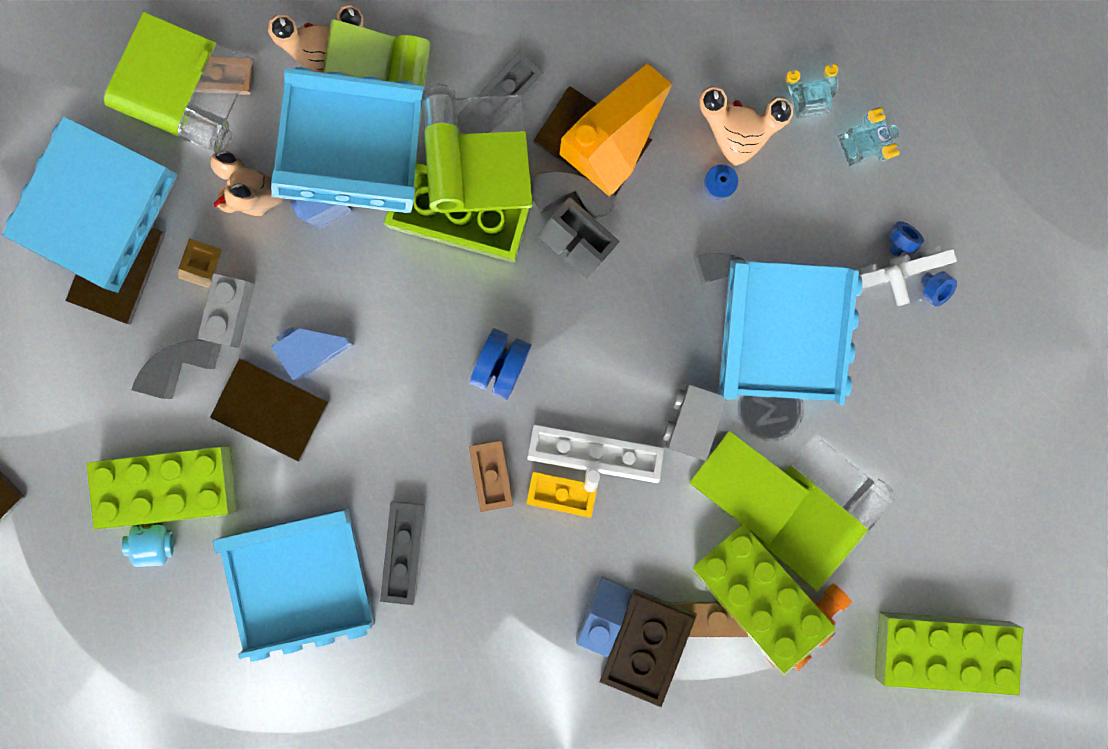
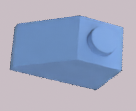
M291 327L276 337L278 342L271 346L292 380L299 381L354 344L348 338L301 328L294 330Z
M601 577L576 636L577 645L605 657L609 656L621 628L632 589Z

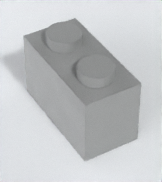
M213 273L197 339L239 348L255 284Z
M686 385L685 390L679 389L673 408L678 409L674 422L668 421L663 435V440L667 441L666 448L707 461L727 399H723L719 394L692 385Z

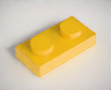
M533 471L526 504L591 518L597 489L594 492H587L583 481Z

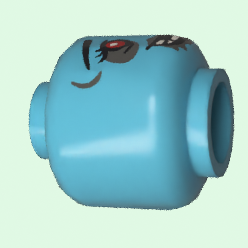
M159 522L133 525L129 535L123 536V555L129 556L131 563L136 567L164 565L168 557H172L174 554L172 530H167L166 526Z

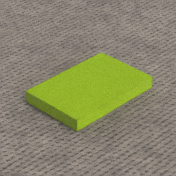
M731 431L726 434L689 482V484L742 525L744 524L768 545L810 493V491Z

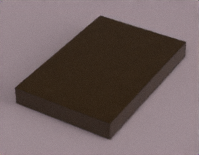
M569 86L533 140V143L579 172L560 155L561 139L597 103ZM648 137L646 144L642 149L640 156L637 160V163L639 162V160L645 153L646 149L652 142L651 138ZM624 183L613 193L614 196L618 194Z
M151 227L118 293L104 289L75 274L65 301L131 325L165 232Z
M239 358L210 418L300 462L330 402Z
M634 589L621 628L599 682L662 708L697 613Z

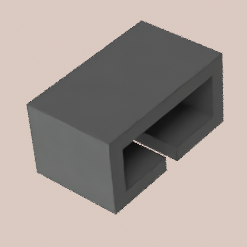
M570 197L554 213L537 235L558 255L562 252L566 253L568 256L564 260L586 279L620 242Z

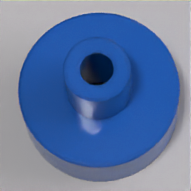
M727 165L712 167L704 179L706 192L715 199L730 197L738 186V176L735 170Z
M898 221L888 233L890 240L893 242L889 247V251L895 256H900L903 251L914 254L924 243V238L920 232L902 221Z
M944 271L934 276L931 273H927L921 279V284L925 286L923 297L936 307L941 306L954 294L957 280Z

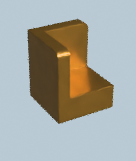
M189 238L178 268V278L210 288L212 276L215 273L222 249Z

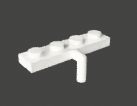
M941 246L921 251L923 258L911 261L909 255L889 260L891 266L879 270L878 265L874 264L857 269L859 271L858 276L862 277V289L890 281L897 306L911 303L904 277L957 262L954 249L943 252Z
M533 425L527 460L586 470L584 488L587 492H594L600 480L599 473L658 483L661 475L664 448Z

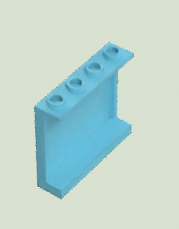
M305 67L285 68L275 167L271 181L272 197L411 213L415 192L414 178L421 99L424 86H418L409 81H399L397 83L381 81L373 76L358 78L347 76L341 72H313Z
M63 116L60 123L52 131V139L45 153L38 158L36 170L30 182L22 189L21 199L15 211L8 217L6 229L2 236L104 289L118 293L178 174Z
M730 259L718 391L723 399H737V395L831 400L839 405H845V397L850 395L852 387L851 377L848 376L849 363H853L855 358V345L851 343L852 331L857 329L859 322V313L855 309L856 296H860L862 292V277L858 276L859 271L847 266Z
M349 508L223 536L213 540L215 554L221 553L241 641L242 651L238 654L239 659L250 657V662L269 658L270 652L281 649L283 654H290L302 650L303 644L315 642L316 647L334 643V637L347 635L348 639L363 637L368 634L367 630L371 629L375 624Z

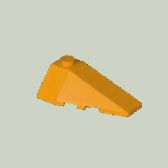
M648 63L645 64L589 110L562 137L560 155L610 197L632 174L672 83Z

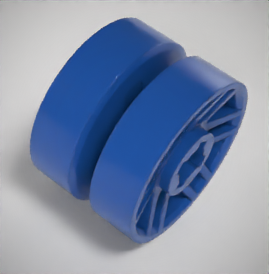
M493 328L476 362L469 384L485 390L494 378L492 394L508 400L526 362L532 344L516 338L508 350L506 347L509 334Z

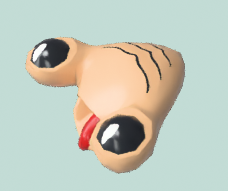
M346 5L340 7L336 20L363 27L364 17L358 8ZM275 15L269 21L268 33L272 40L289 53L301 67L308 68L313 72H323L330 27L327 25H313L307 22L304 26L297 29L295 22L287 15Z
M711 86L703 90L699 97L701 112L708 121L722 153L734 166L751 159L774 133L789 124L793 116L792 104L785 98L775 97L767 104L763 115H759L754 108L742 104L739 100L727 103V97L721 88Z
M221 151L211 156L210 164L212 170L220 178L227 180V184L218 193L214 207H219L227 213L240 211L252 216H262L267 210L281 204L285 199L272 197V178L262 172L246 167L231 152Z

